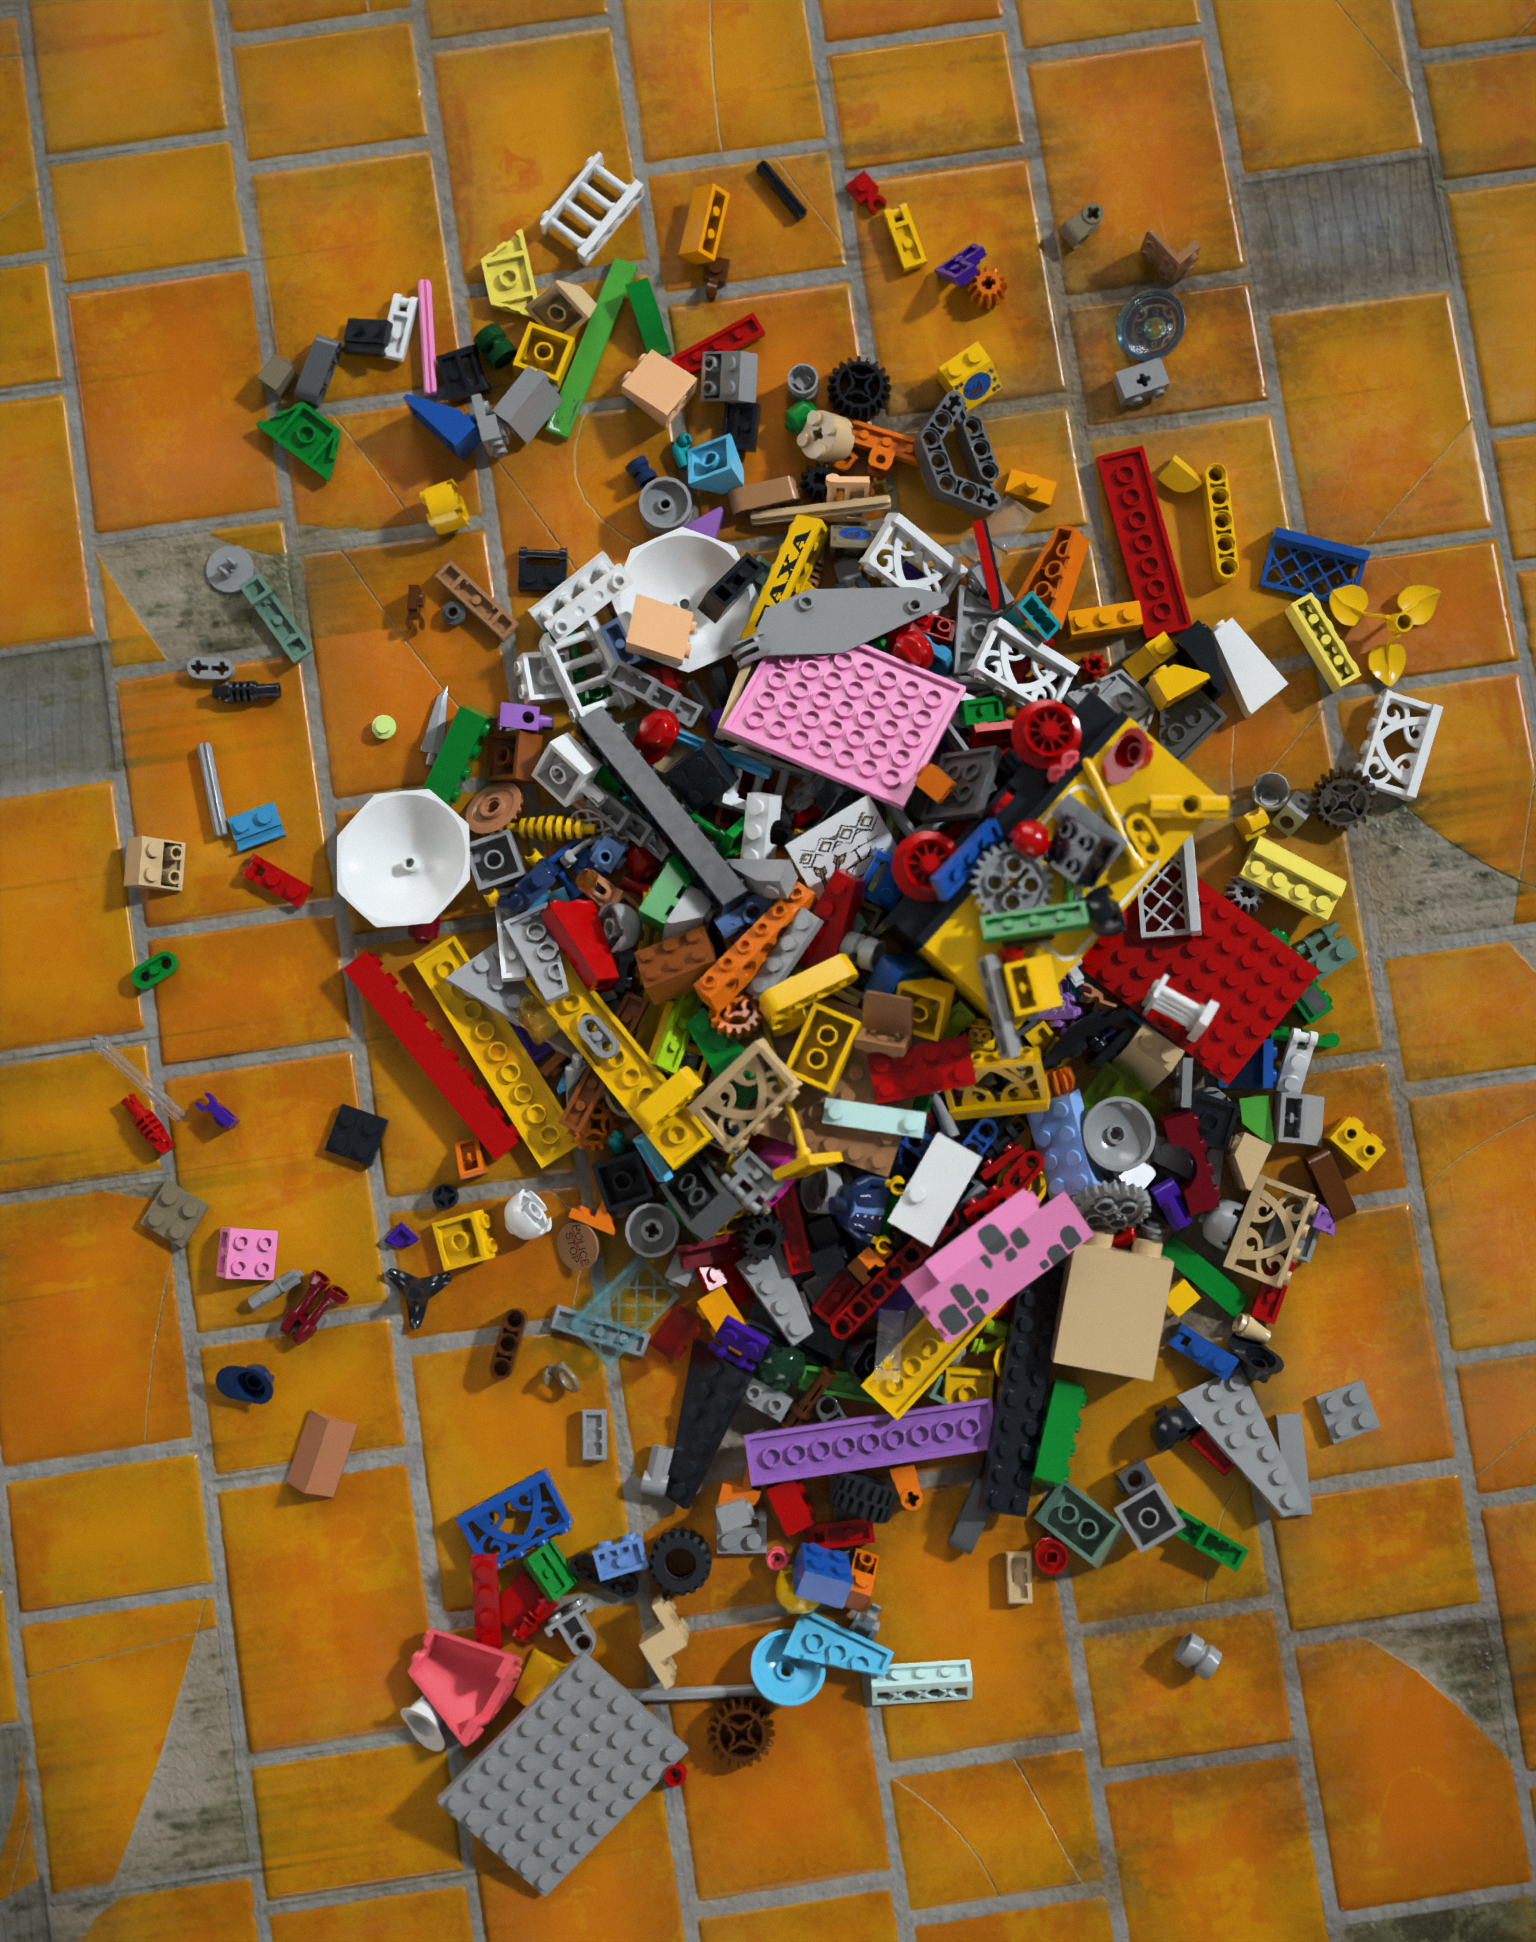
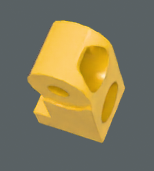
M1258 807L1234 821V824L1246 843L1258 835L1264 834L1266 832L1264 828L1270 826V821L1263 808Z

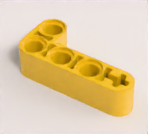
M839 954L765 990L759 997V1009L770 1028L778 1030L791 1020L793 1012L850 985L857 980L859 974L847 954Z

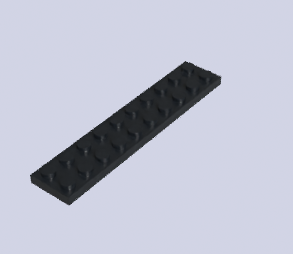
M1051 1267L1012 1298L978 1504L979 1510L1019 1517L1027 1516L1032 1485L1030 1476L1034 1472V1460L1038 1448L1052 1361L1050 1359L1051 1345L1055 1330L1057 1308L1059 1306L1061 1283L1063 1281V1267Z

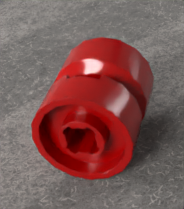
M1044 1535L1036 1539L1032 1546V1557L1039 1568L1049 1574H1056L1064 1570L1068 1563V1552L1060 1540L1051 1535Z

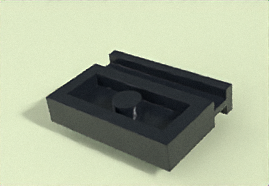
M348 318L343 339L345 344L344 347H341V351L346 355L386 357L385 348L389 345L393 324L389 320Z
M725 403L722 436L729 433L732 435L737 452H756L761 409L759 403Z

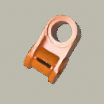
M906 1462L888 1466L894 1487L898 1492L903 1507L910 1511L919 1509L923 1503V1495L918 1483L919 1479L914 1463ZM909 1492H912L913 1495H918L914 1499V1504L905 1501L908 1498Z

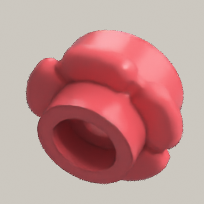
M774 1546L772 1550H768L765 1555L768 1568L773 1571L784 1570L788 1565L787 1562L790 1560L788 1551H784L781 1546ZM776 1556L780 1557L779 1561L775 1560Z

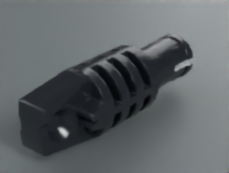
M255 680L225 682L223 686H212V697L215 700H225V703L257 702L260 698H281V685L279 682L259 684Z

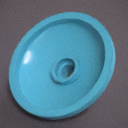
M792 1629L776 1630L763 1637L755 1647L750 1661L751 1677L759 1693L768 1701L784 1707L799 1706L810 1701L820 1690L826 1672L825 1665L782 1656ZM781 1670H788L789 1676L782 1675Z

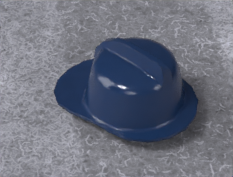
M251 1364L246 1367L227 1366L217 1373L215 1379L219 1391L226 1397L234 1400L264 1404L273 1396L272 1383L274 1382V1375L260 1364Z

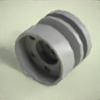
M838 1163L808 1177H802L800 1194L804 1208L812 1213H830L835 1215V1212H831L828 1209L829 1198L839 1197L842 1185L852 1183L853 1180L862 1176L860 1169L849 1164Z

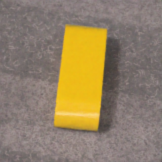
M685 1066L634 1110L633 1115L648 1133H653L701 1092L704 1084L689 1066Z

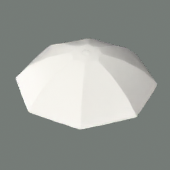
M680 527L630 550L624 569L634 583L612 600L613 607L626 635L628 634L636 594L694 612L692 620L697 621L694 635L689 634L687 644H692L689 659L684 658L682 665L651 657L647 658L689 673L734 653L730 652L728 646L740 641L742 630L747 626L751 617V610L759 598L753 584L716 624L698 610L697 607L706 593L741 559L735 546Z
M430 789L375 794L337 836V891L376 928L432 923L470 881L469 824Z

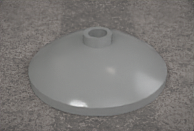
M1116 1096L1101 1100L1089 1110L1083 1122L1082 1138L1086 1152L1096 1164L1110 1171L1123 1172L1137 1168L1148 1159L1155 1145L1156 1130L1150 1113L1143 1105L1131 1098ZM1112 1130L1117 1133L1116 1139L1111 1138Z

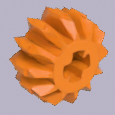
M988 266L984 267L983 272L977 269L978 273L972 277V280L969 282L970 285L967 286V292L971 293L970 300H978V307L984 303L987 309L991 307V303L998 306L1000 299H1005V290L1008 287L1007 282H1003L1005 279L1004 274L997 275V267L992 272L989 271Z
M1062 1066L1044 1070L1051 1098L1072 1092L1077 1087L1072 1067ZM1035 1079L1033 1084L1035 1090H1039L1037 1080Z

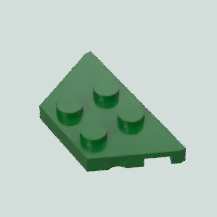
M302 401L293 405L288 410L275 413V417L264 422L260 420L256 423L260 430L327 482L331 481L342 432L326 418Z

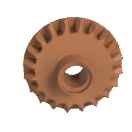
M497 782L482 789L472 799L466 811L465 818L469 824V829L475 834H482L485 837L489 834L494 835L498 830L503 832L504 827L510 826V822L517 819L516 814L522 811L520 806L524 802L520 789L511 782Z

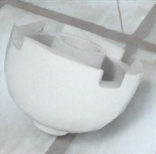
M522 1189L505 1206V1227L509 1233L521 1239H536L550 1231L552 1219L551 1217L546 1218L543 1211L548 1209L543 1201L534 1192L529 1190L525 1193V1189Z

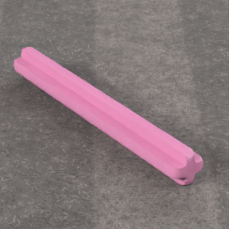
M422 279L418 281L423 389L426 396L437 395L432 290L430 280Z

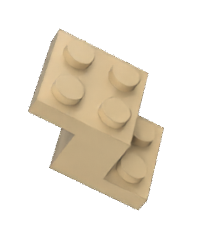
M662 1591L654 1597L652 1608L661 1623L641 1635L639 1647L666 1690L674 1685L676 1677L675 1670L677 1665L671 1655L687 1646L688 1631L690 1629L684 1618L681 1617L679 1619L676 1615L675 1609L677 1607L670 1596L666 1597Z

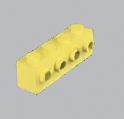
M1312 592L1291 603L1285 609V614L1333 693L1361 676L1357 664L1350 657L1344 642L1338 637L1332 622L1326 617L1320 602L1314 597Z

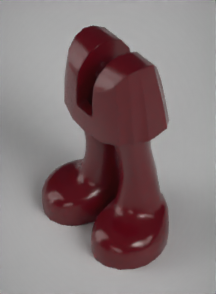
M315 1269L309 1275L310 1286L307 1293L295 1309L290 1308L279 1329L282 1333L288 1335L299 1321L302 1322V1326L292 1338V1341L297 1345H301L317 1331L316 1324L329 1307L334 1304H345L350 1298L349 1294L341 1287L330 1285L320 1302L307 1315L306 1312L313 1301L331 1282L324 1273Z

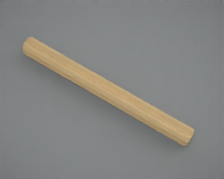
M889 495L754 511L751 512L750 521L753 526L792 522L796 514L813 518H824L891 509V498Z

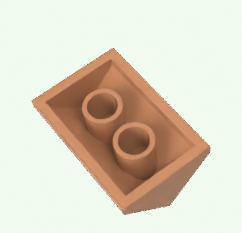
M311 1409L286 1482L303 1493L334 1497L358 1424Z

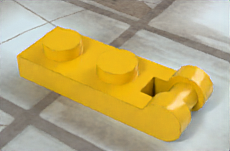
M900 204L898 208L893 210L890 208L883 210V217L890 231L903 271L906 272L925 266L927 259L907 204ZM901 217L903 219V221L897 223L895 222V219Z

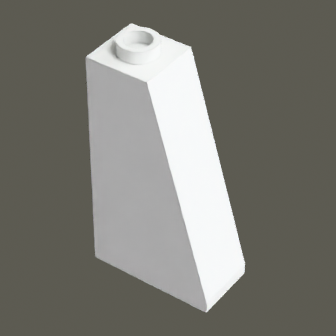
M1233 618L1227 622L1221 620L1212 628L1214 632L1211 636L1215 641L1220 665L1242 714L1247 719L1287 686L1288 682Z

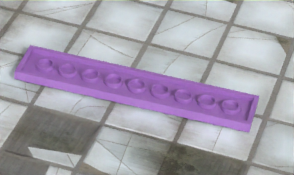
M987 1397L908 1409L898 1421L888 1412L744 1434L751 1486L987 1450L994 1413L992 1398Z

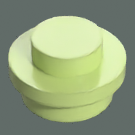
M380 715L374 719L372 731L380 739H389L396 732V723L392 717Z

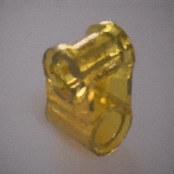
M528 995L521 1000L516 1016L537 1045H541L560 1032L558 1023L537 997ZM525 1007H526L527 1009L532 1008V1009H533V1012H532L531 1010L526 1011V1010H525Z

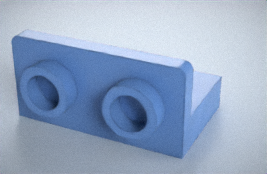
M635 1532L620 1536L621 1541L612 1543L611 1539L596 1544L597 1548L593 1549L592 1553L600 1581L649 1567L641 1535L636 1536Z

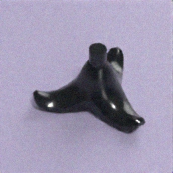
M390 1268L386 1272V1276L406 1298L411 1329H418L421 1326L429 1299L452 1281L448 1272L423 1278H417L395 1268Z

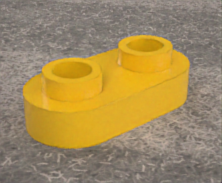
M1135 813L1128 817L1124 823V829L1135 851L1141 857L1143 856L1146 862L1151 863L1159 860L1164 855L1165 845L1149 817L1142 813ZM1134 823H1138L1141 826L1139 832L1134 831ZM1147 845H1151L1154 848L1153 854L1146 852Z

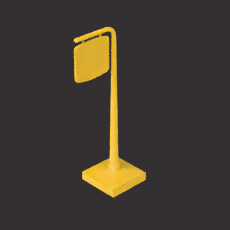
M804 1007L793 1012L791 1020L784 1027L772 1030L773 1036L787 1034L802 1026L807 1019ZM763 1016L762 1027L766 1041L777 1055L767 1021ZM777 1076L778 1083H780V1091L782 1092L785 1083L780 1076ZM786 1100L784 1105L797 1147L795 1152L797 1158L772 1170L774 1181L808 1177L842 1162L843 1158L840 1151L811 1153L810 1148L806 1146L793 1102L788 1103Z

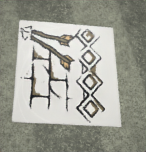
M869 794L785 845L806 884L815 893L818 901L835 869H846L862 879L873 857L872 852L875 847L892 855L897 849L895 841ZM881 861L869 886L879 880L887 864L886 861Z

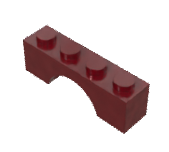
M1187 1108L1160 1116L1166 1141L1170 1145H1177L1187 1149L1192 1157L1193 1166L1191 1174L1186 1182L1180 1186L1187 1212L1193 1215L1219 1207L1217 1199H1220L1221 1195L1217 1184L1213 1185L1211 1176L1214 1175V1170L1210 1160L1206 1161L1204 1152L1208 1150L1204 1138L1199 1137L1197 1129L1201 1128L1197 1114H1193Z

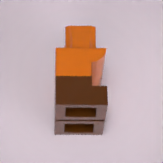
M883 1241L879 1246L887 1249V1253L879 1252L877 1247L872 1250L868 1246L847 1266L848 1271L864 1288L872 1281L868 1275L876 1268L882 1270L886 1266L885 1262L893 1256V1252Z

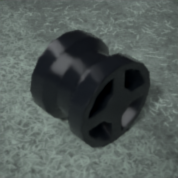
M440 1185L433 1192V1202L439 1208L450 1209L457 1204L459 1193L452 1185Z

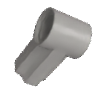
M653 1444L648 1468L643 1475L640 1492L664 1498L669 1479L668 1471L674 1451L673 1448Z

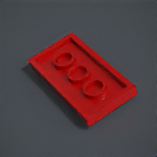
M966 1034L940 1039L938 1042L930 1041L911 1045L904 1057H891L879 1052L867 1054L877 1105L977 1085Z

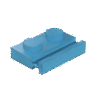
M274 802L227 818L239 852H244L286 836Z

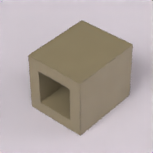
M273 354L257 375V378L262 386L279 398H282L298 375L293 369L294 364L285 357L280 359Z

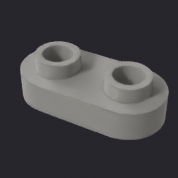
M592 1014L583 1016L578 1023V1032L599 1057L603 1059L615 1057L620 1049L618 1039L597 1016ZM595 1024V1031L590 1033L589 1027ZM611 1043L610 1050L605 1051V1044Z

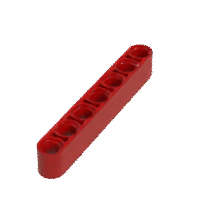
M952 1211L955 1217L954 1224L950 1227L944 1225L937 1241L932 1247L913 1237L835 1317L830 1327L835 1337L844 1339L852 1336L902 1285L901 1281L912 1274L953 1233L960 1224V1215L957 1211ZM911 1248L917 1249L920 1254L918 1261L915 1263L907 1259V1252ZM893 1266H898L902 1270V1277L898 1281L890 1277L889 1272ZM876 1284L882 1285L885 1291L880 1299L872 1294V1288ZM858 1302L864 1303L867 1307V1312L864 1316H859L855 1312V1305ZM841 1320H845L849 1324V1331L846 1334H841L837 1329V1325Z

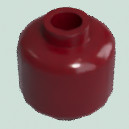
M440 916L432 923L408 925V935L415 938V943L430 944V940L439 937Z

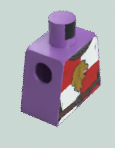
M501 702L498 713L497 733L522 730L537 734L538 729L552 730L553 716L539 715L540 707ZM523 719H529L532 723H526Z

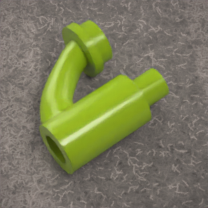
M992 1317L984 1326L983 1332L998 1338L987 1343H983L982 1338H974L970 1352L977 1356L979 1352L997 1350L998 1346L1006 1340L1008 1323Z

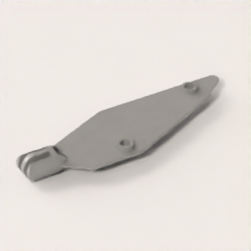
M915 587L808 589L766 608L755 634L729 645L728 648L730 652H734L732 656L735 661H738L737 665L739 668L765 656L843 654L946 606L949 598L945 594ZM911 604H915L918 609H913Z

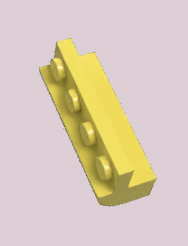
M1260 835L1253 839L1243 859L1245 863L1238 875L1240 878L1324 922L1329 919L1346 887L1345 880Z

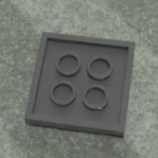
M998 746L941 754L938 767L957 785L941 804L928 795L920 820L925 824L982 818L1003 750Z

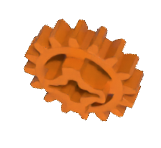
M745 988L722 1010L721 1015L724 1016L723 1018L710 1007L708 1019L711 1020V1027H718L719 1035L726 1032L727 1038L730 1039L732 1034H734L737 1040L740 1039L743 1033L745 1036L750 1037V1030L757 1032L758 1024H762L763 1017L759 1009V1000H753V995L750 993L745 994Z
M603 1100L597 1104L595 1110L599 1113L592 1114L582 1135L573 1130L566 1132V1135H573L572 1144L580 1143L578 1149L582 1150L587 1146L588 1152H592L595 1148L597 1151L603 1150V1144L610 1146L607 1142L608 1137L611 1136L612 1130L619 1128V1125L614 1124L613 1121L618 1118V1115H611L610 1112L612 1110L605 1108L606 1101ZM591 1121H594L595 1123L593 1125V1129H590L589 1127L591 1125ZM592 1136L594 1140L597 1139L598 1141H590L585 1138Z

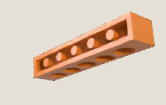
M796 881L788 899H778L693 985L701 1001L719 1014L756 976L801 907H804L811 913L813 912L818 903L815 893Z

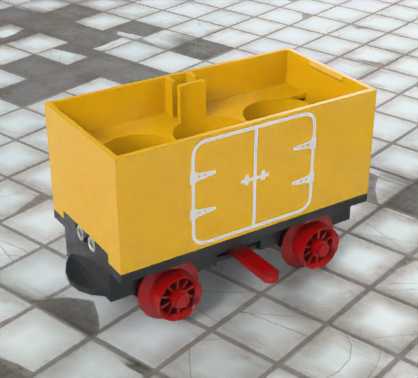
M1097 685L1073 709L1059 701L1049 699L1033 701L1022 708L1012 722L1010 737L1014 749H1009L1010 747L1003 750L998 766L1007 777V783L989 803L986 802L982 818H974L955 840H951L939 832L925 830L913 833L900 842L893 854L891 869L894 881L902 893L893 910L890 911L869 936L876 938L884 932L888 933L904 948L903 951H911L932 968L931 971L937 980L955 985L953 997L956 1000L960 998L976 1017L989 1020V1025L991 1026L992 1022L976 958L995 953L996 959L999 960L1001 966L1009 963H1003L1002 958L998 955V952L1003 949L1000 941L984 944L980 916L988 915L989 912L986 911L980 914L981 903L973 905V902L978 899L977 895H969V892L975 890V886L968 884V882L976 879V877L971 875L948 900H939L930 881V878L987 818H996L1005 838L1002 843H1005L1009 849L1013 838H1008V835L1012 829L1022 821L1033 820L1044 825L1051 841L1059 827L1052 812L1068 792L1111 826L1082 766L1084 758L1092 760L1123 827L1126 819L1135 813H1142L1148 816L1147 802L1149 795L1196 794L1201 796H1217L1145 730L1143 731L1146 733L1148 740L1154 744L1151 763L1146 768L1136 771L1124 783L1117 785L1105 781L1102 776L1101 765L1107 752L1125 730L1131 727L1142 728L1123 711L1115 714L1097 697L1100 690ZM1077 750L1079 752V760L1073 763L1070 769H1066L1064 776H1061L1057 782H1050L1048 780L1049 767L1055 764L1061 765L1064 752ZM1184 801L1183 809L1187 813L1193 812V805L1189 801ZM1149 818L1165 845L1164 855L1155 862H1147V867L1129 875L1125 867L1127 864L1125 859L1127 857L1124 851H1122L1102 874L1094 888L1108 883L1114 892L1110 897L1114 898L1116 902L1118 901L1123 912L1205 819ZM1138 823L1133 824L1134 831L1139 832L1141 830V826ZM1147 845L1146 852L1153 854L1154 848L1151 845ZM1008 860L1006 864L1007 869L1015 873L1017 871V864L1013 860ZM1043 860L1040 862L1041 865L1047 864ZM1049 866L1045 870V874H1053V877L1048 879L1047 883L1054 885V888L1047 890V893L1052 895V898L1044 899L1043 901L1048 906L1063 904L1064 875L1052 866ZM1025 868L1019 876L1010 880L1009 885L994 897V900L997 901L1006 891L1014 888L1013 885L1028 873V869ZM989 877L988 886L992 890H997L998 881L994 877ZM1025 880V889L1028 892H1033L1035 888L1033 881ZM1083 886V898H1085V896L1091 890H1093V888ZM1007 896L1005 899L1007 908L1014 910L1016 906L1014 898ZM1090 927L1055 933V938L1052 940L1021 945L1025 951L1023 953V960L1050 954L1058 984L1100 936L1093 933ZM1032 1013L1014 1017L1013 1029L1017 1030Z

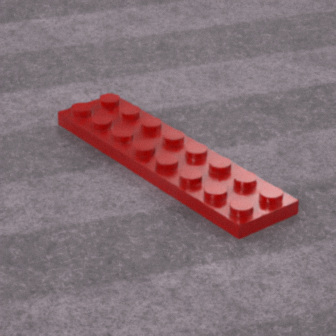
M1142 445L1097 456L1095 460L1133 600H1139L1143 619L1141 630L1144 641L1154 639L1162 632H1165L1167 635L1183 632L1192 623L1144 447Z

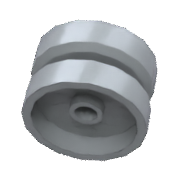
M667 476L655 478L648 482L641 491L639 498L641 519L646 529L655 536L664 535L691 523L693 515L691 495L687 487L679 480Z
M647 1203L637 1207L630 1214L626 1222L625 1236L629 1246L636 1253L644 1257L657 1258L667 1254L676 1246L680 1237L681 1224L679 1219L666 1205ZM656 1225L658 1233L651 1234L649 1227Z

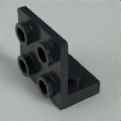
M1066 814L1053 835L1050 847L1043 855L1042 860L1075 884L1094 889L1119 843L1112 838L1095 833L1071 815Z

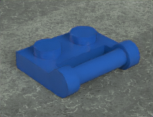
M577 838L547 859L556 866L558 870L557 877L569 891V897L572 901L579 899L584 894L561 867L559 861L567 850L573 849L582 842L581 839ZM587 847L575 855L578 861L571 868L582 882L593 871L599 873L603 878L608 876L607 873H603L594 867L595 863L590 860L592 853Z
M875 847L872 852L873 857L862 877L866 881L862 898H866L892 911L902 893L894 881L891 869L893 855ZM884 860L887 864L871 892L867 888L881 861Z

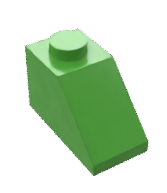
M1269 1096L1234 1099L1235 1103L1241 1105L1237 1116V1124L1252 1136L1270 1145H1274L1275 1140Z

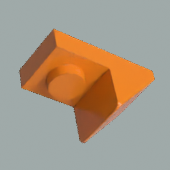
M603 1199L595 1216L592 1215L593 1210L585 1206L572 1207L568 1217L613 1236L616 1235V1225L611 1213L607 1212Z

